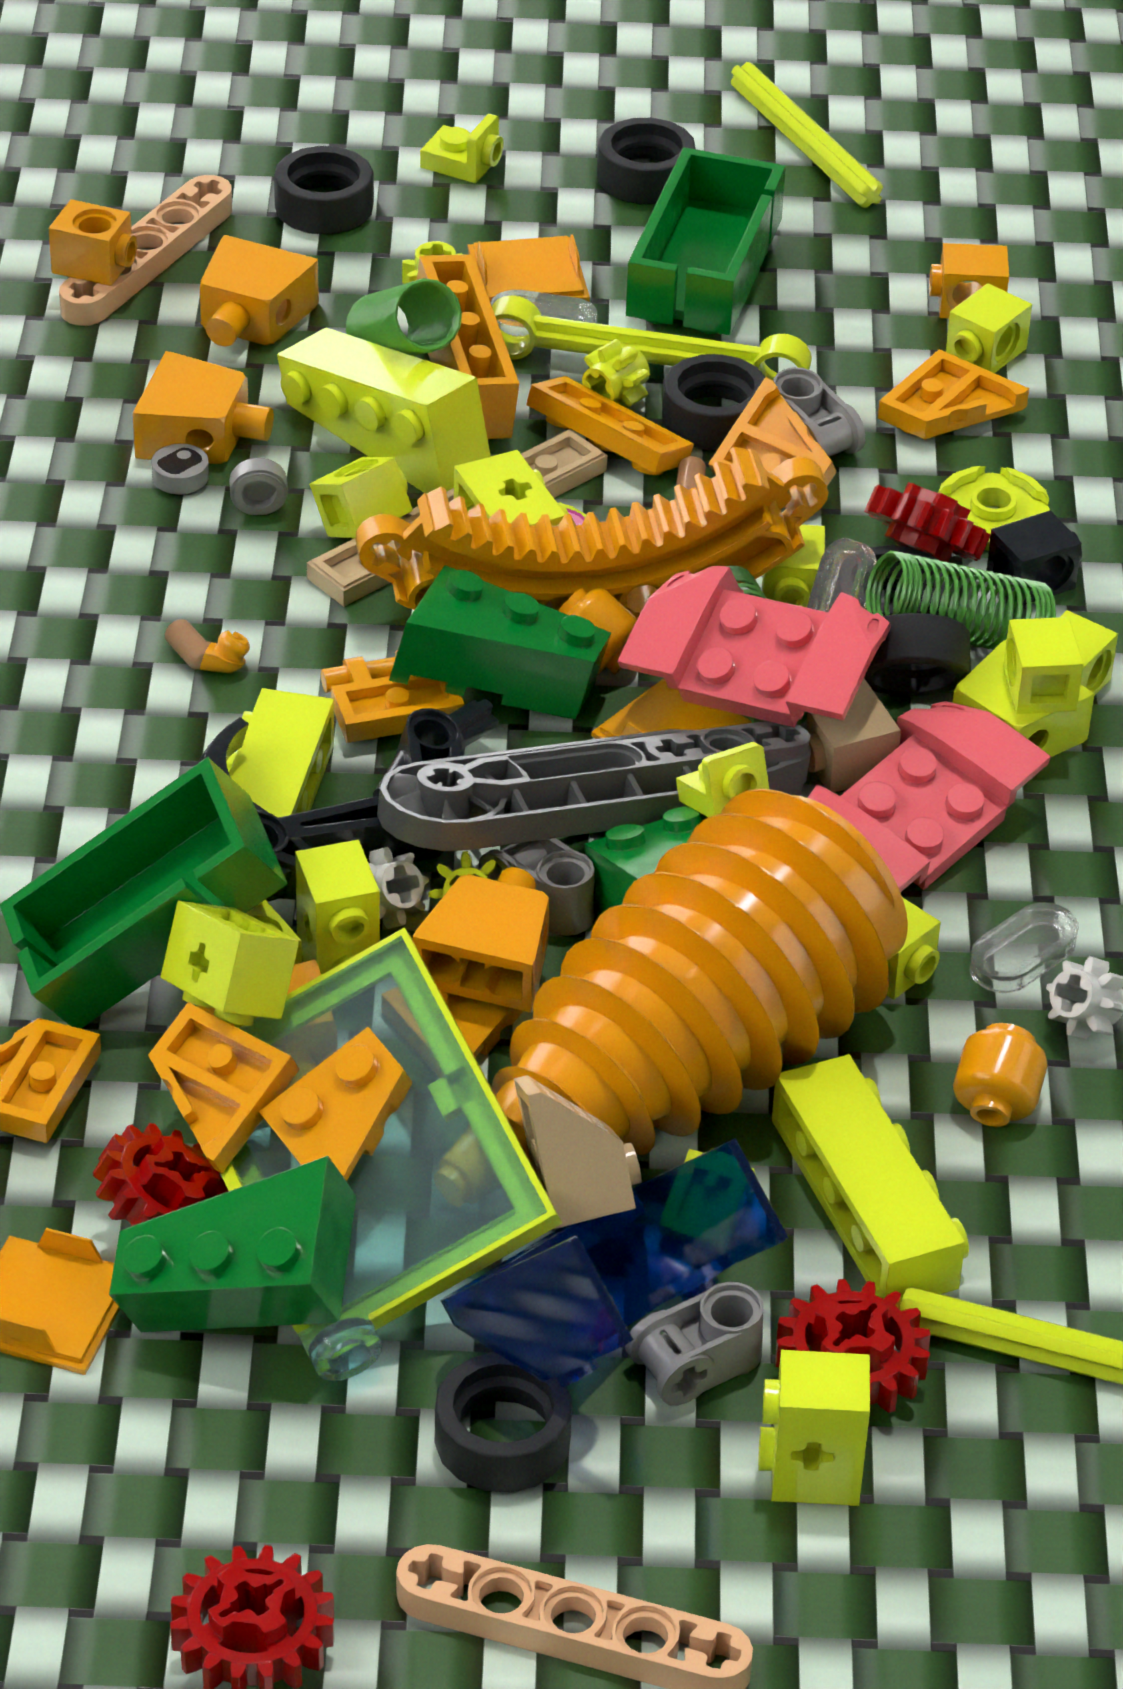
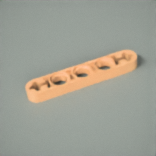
M215 175L195 177L134 224L131 230L132 235H135L137 238L135 260L130 267H125L121 273L124 275H120L112 286L72 277L66 279L59 288L62 318L70 324L90 326L100 323L231 215L232 185L223 177ZM174 223H185L182 225H173ZM143 248H154L152 250H140Z
M426 1544L414 1547L406 1552L398 1562L396 1596L399 1606L407 1615L418 1620L666 1689H746L750 1683L753 1647L749 1637L741 1629L728 1623L441 1545ZM430 1576L442 1579V1581H435L431 1589L418 1586L424 1585ZM468 1584V1600L458 1599V1596L463 1597L464 1585ZM504 1591L516 1595L522 1603L512 1612L494 1613L486 1609L481 1604V1601L492 1592ZM580 1611L588 1615L592 1619L593 1624L584 1632L567 1633L558 1629L554 1625L553 1619L562 1612ZM645 1630L659 1634L666 1644L656 1652L640 1653L631 1649L625 1643V1639L633 1632ZM679 1643L689 1645V1648L685 1647L684 1661L677 1659ZM715 1655H723L729 1658V1660H725L722 1663L720 1669L707 1666V1663H711L714 1660Z

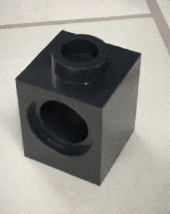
M1051 510L991 529L986 571L1046 583L1051 588L1053 595H1057L1076 588L1079 562L1082 559V542L1076 533L1068 529ZM1030 591L1031 602H1035L1033 591ZM1025 598V600H1024V602H1023V605H1026V604H1027L1026 598Z

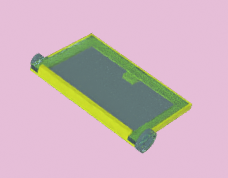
M405 927L287 994L282 1019L255 1016L252 1026L233 1025L292 1056L300 1070L285 1090L366 1027L372 1030L413 1082L398 1110L388 1117L384 1126V1135L372 1156L362 1154L347 1180V1183L356 1194V1203L340 1321L335 1323L292 1325L318 1376L322 1379L338 1381L362 1373L376 1362L382 1352L383 1345L376 1331L377 1329L563 1224ZM263 1118L223 1174H220L228 1191L295 1168L300 1166V1164Z

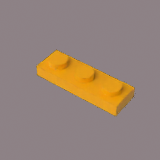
M567 376L535 383L530 387L526 405L546 415L548 423L559 428L572 429L589 438L588 442L598 449L619 454L632 461L631 466L639 472L649 475H661L664 471L677 468L682 459L691 456L694 443Z

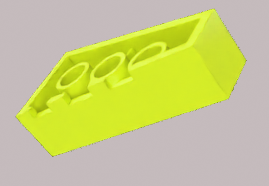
M327 327L277 354L281 372V389L288 405L368 457H395L397 466L404 473L407 482L426 494L439 487L445 488L446 492L454 488V466L491 457L477 377Z

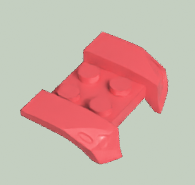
M711 566L695 574H692L690 571L674 574L648 598L617 662L623 669L665 678L668 688L679 690L682 700L685 702L795 728L798 719H802L804 712L844 721L878 648L886 640L891 623L879 613H870L861 606L858 599L843 592L839 594L829 612L744 594L730 567Z
M947 701L934 703L930 709L914 708L898 716L896 724L901 729L899 747L841 796L819 785H816L808 798L837 812L870 842L889 868L900 892L912 882L925 890L1004 821L1007 808L1015 802L1017 791L1046 767L1051 758L1049 754L990 712Z

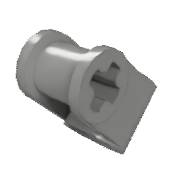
M796 367L783 369L776 374L773 381L791 409L794 412L796 411L807 426L810 435L820 444L829 457L843 451L853 454L863 449L865 429L859 414L852 406L839 398L822 381L818 374L805 368Z
M552 838L510 844L501 851L492 849L480 857L478 865L480 870L486 862L492 859L497 862L495 870L489 875L492 880L497 881L501 872L509 867L521 868L533 876L536 881V890L543 891L549 897L550 933L563 936L577 935L586 931L593 924L595 918L593 862L586 855L573 850L558 839Z
M725 1282L714 1285L700 1295L667 1310L654 1312L643 1318L632 1328L627 1336L625 1343L626 1352L632 1361L637 1364H644L656 1379V1390L663 1402L668 1405H681L690 1402L704 1391L736 1376L747 1374L758 1366L762 1359L763 1301L759 1293L752 1287L739 1282Z

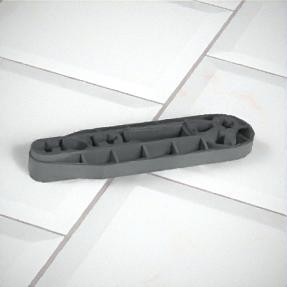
M763 721L701 730L669 729L420 761L399 766L384 776L379 791L377 816L382 828L395 838L417 847L440 851L473 850L603 832L625 824L642 826L663 819V814L668 810L687 806L679 801L677 777L698 771V766L707 756L750 742H755L764 748L769 789L800 796L808 775L811 735L808 730L797 724L794 728Z

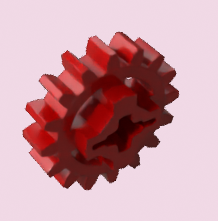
M910 482L907 483L903 493L891 487L875 486L864 510L871 518L881 521L883 525L888 526L884 537L898 543V546L912 547L930 554L939 561L948 562L952 553L964 559L969 558L978 561L981 559L991 537V534L986 532L987 530L973 525L974 522L967 520L971 510L958 504L957 500Z
M149 1123L143 1133L133 1124L128 1125L121 1136L115 1133L99 1156L100 1162L93 1171V1177L102 1182L95 1192L97 1198L114 1203L108 1216L112 1220L126 1219L132 1226L228 1192L223 1178L220 1176V1172L215 1170L211 1163L203 1156L204 1153L199 1142L192 1147L188 1146L183 1141L182 1132L174 1129L170 1136H163L155 1123Z
M838 1279L835 1293L828 1294L822 1287L816 1284L811 1286L809 1303L798 1298H793L789 1302L788 1317H780L778 1320L775 1365L778 1368L780 1366L781 1350L810 1351L807 1344L812 1347L811 1351L869 1354L870 1405L878 1403L882 1409L891 1413L896 1409L897 1394L913 1399L917 1394L918 1380H926L931 1334L929 1329L919 1327L921 1312L918 1308L900 1310L901 1293L894 1291L881 1298L875 1295V1282L867 1281L861 1292L851 1291L846 1279Z
M240 1545L233 1547L232 1562L224 1565L212 1555L205 1557V1577L186 1573L182 1577L183 1595L172 1596L171 1645L173 1651H181V1665L185 1674L202 1669L204 1689H214L222 1681L231 1683V1689H247V1686L257 1685L259 1689H274V1682L282 1679L289 1686L297 1689L302 1686V1666L320 1671L324 1666V1648L333 1647L335 1641L334 1597L331 1592H323V1574L319 1570L302 1575L300 1555L294 1553L286 1558L283 1563L274 1561L273 1547L265 1545L260 1551L258 1558L248 1559L246 1552ZM208 1614L209 1622L203 1625V1622ZM302 1618V1623L296 1631V1621Z

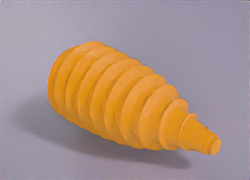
M761 788L743 791L732 797L722 809L721 814L704 819L694 828L687 843H682L669 849L660 858L654 873L646 874L635 880L626 891L621 905L610 907L599 915L592 927L590 939L575 943L566 952L561 964L560 976L553 977L544 982L536 992L533 1002V1019L522 1022L513 1032L510 1042V1061L512 1066L502 1068L495 1074L491 1089L529 1160L530 1156L514 1078L528 1075L606 1123L623 1141V1144L632 1143L636 1155H644L651 1152L655 1145L654 1126L670 1135L684 1137L693 1134L699 1128L701 1110L718 1115L731 1113L738 1108L742 1100L743 1088L765 1090L774 1086L780 1077L782 1064L798 1065L807 1062L815 1054L819 1038L831 1039L840 1037L849 1030L854 1019V1013L869 1012L879 1007L886 998L889 987L887 961L901 950L908 931L904 901L894 877L875 848L851 823L837 812L815 800L790 795L777 790ZM470 1124L469 1132L442 1162L441 1173L435 1179L441 1195L450 1205L457 1209H464L467 1205L475 1207L500 1192L506 1193Z

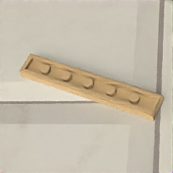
M571 429L521 453L532 470L537 469L541 473L546 488L553 498L607 471L608 455ZM454 488L446 492L448 502L454 499ZM419 507L413 508L412 512L400 518L412 524L420 516ZM355 538L307 562V579L343 607L391 583L369 572L362 566ZM393 540L387 544L396 550ZM377 542L373 546L376 549L381 544Z

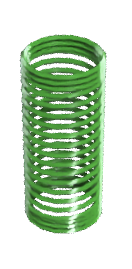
M423 278L360 298L353 304L347 316L346 334L411 356H417L443 349L450 344L461 327L462 311L458 298L448 286L438 280ZM398 306L404 312L407 319V337L401 331L397 319Z
M890 550L879 558L871 571L866 589L867 611L872 614L879 613L883 616L881 610L883 584L891 567L895 562L900 561L887 584L884 597L885 616L890 615L889 602L892 586L898 572L903 568V573L894 595L892 615L917 613L925 578L927 586L921 602V613L926 614L930 604L932 585L935 581L936 588L930 604V614L936 615L939 607V616H945L948 609V617L954 619L957 611V621L961 623L966 614L965 626L970 631V645L992 650L1002 640L1007 639L1009 620L1022 619L1025 598L1027 602L1026 619H1031L1032 602L1030 591H1033L1035 596V618H1056V602L1051 588L1046 583ZM945 581V590L940 602L941 587ZM954 583V592L950 599V589ZM963 585V594L959 601V591ZM972 587V595H971L970 600H969V603H968V598H969L968 592H969L970 588ZM981 589V597H980V599H979V601H978V595H977V594H978L979 590ZM990 590L991 597L987 603V594ZM999 592V597H1000V598H999V601H998V603H997V605H996V596H997V593ZM1008 594L1009 599L1005 606V597ZM975 616V627L971 631V624ZM984 618V629L980 633V626ZM993 620V629L989 635V628ZM1000 625H1001V634H1000V636L998 637L997 632H998V630H999V628H1000Z

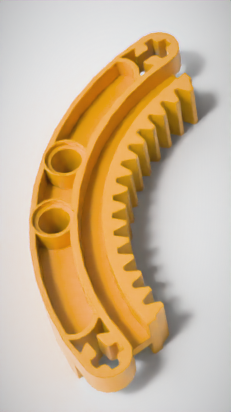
M733 447L730 452L734 463L729 465L720 461L714 462L713 467L716 476L712 479L698 473L694 475L696 488L692 491L678 484L674 486V500L668 501L660 494H656L653 496L652 509L646 510L640 503L633 502L630 515L623 517L616 508H610L607 519L603 522L598 520L594 512H588L582 525H576L571 514H565L558 526H552L548 514H543L535 526L529 525L526 513H520L512 523H508L505 510L499 509L488 519L484 505L479 503L467 512L464 497L458 496L448 502L446 489L439 487L428 494L424 493L417 500L420 516L412 524L391 514H379L369 517L361 523L356 531L355 540L362 566L369 572L391 582L396 602L413 610L422 600L444 565H447L456 570L473 572L483 581L510 592L527 594L538 603L557 611L578 589L582 588L588 593L596 588H603L638 619L648 598L674 574L685 571L695 574L711 566H739L747 569L755 579L764 575L805 546L799 527L822 508L827 501L829 492L821 467L812 459L807 457L791 458L785 460L769 472L763 468L759 453L751 448L747 450ZM786 505L787 509L782 512L781 509ZM393 540L396 550L387 544ZM377 542L381 544L376 549L373 546Z

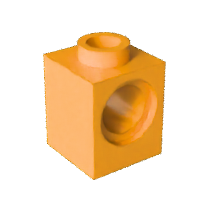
M70 199L48 228L51 270L54 274L112 286L125 267H130L135 260L137 238L135 235H132L131 213L128 211Z
M943 243L941 264H931L929 296L939 297V318L949 319L952 309L987 283L1006 292L1008 291L1009 265L1007 246Z

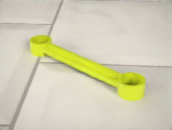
M504 296L492 304L496 320L512 319L518 321L529 332L525 336H512L500 329L511 360L527 356L534 347L590 354L614 339H618L622 348L631 346L638 349L648 363L674 366L684 359L702 354H723L749 362L771 380H774L777 373L764 362L766 359L772 357L785 358L792 361L798 368L808 370L812 361L808 346L801 339L789 334L771 335L764 339L758 347L541 316L540 311L531 301L520 296Z

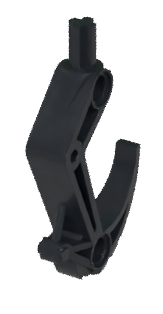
M474 699L449 715L433 708H422L413 711L407 718L394 760L385 775L399 766L415 762L464 756L466 746L498 726L499 720L491 714L493 704L487 699H483L480 702ZM239 717L226 726L208 745L199 762L209 757L230 777L226 761L234 752L242 748L249 723ZM383 778L373 792V797L279 818L253 802L288 883L266 899L267 902L277 899L296 900L295 851L358 839L368 863H370V851L385 847L390 849L393 859L396 856L411 852L414 854V861L433 859L440 856L444 851L414 846L395 838L382 828L377 811L379 791Z

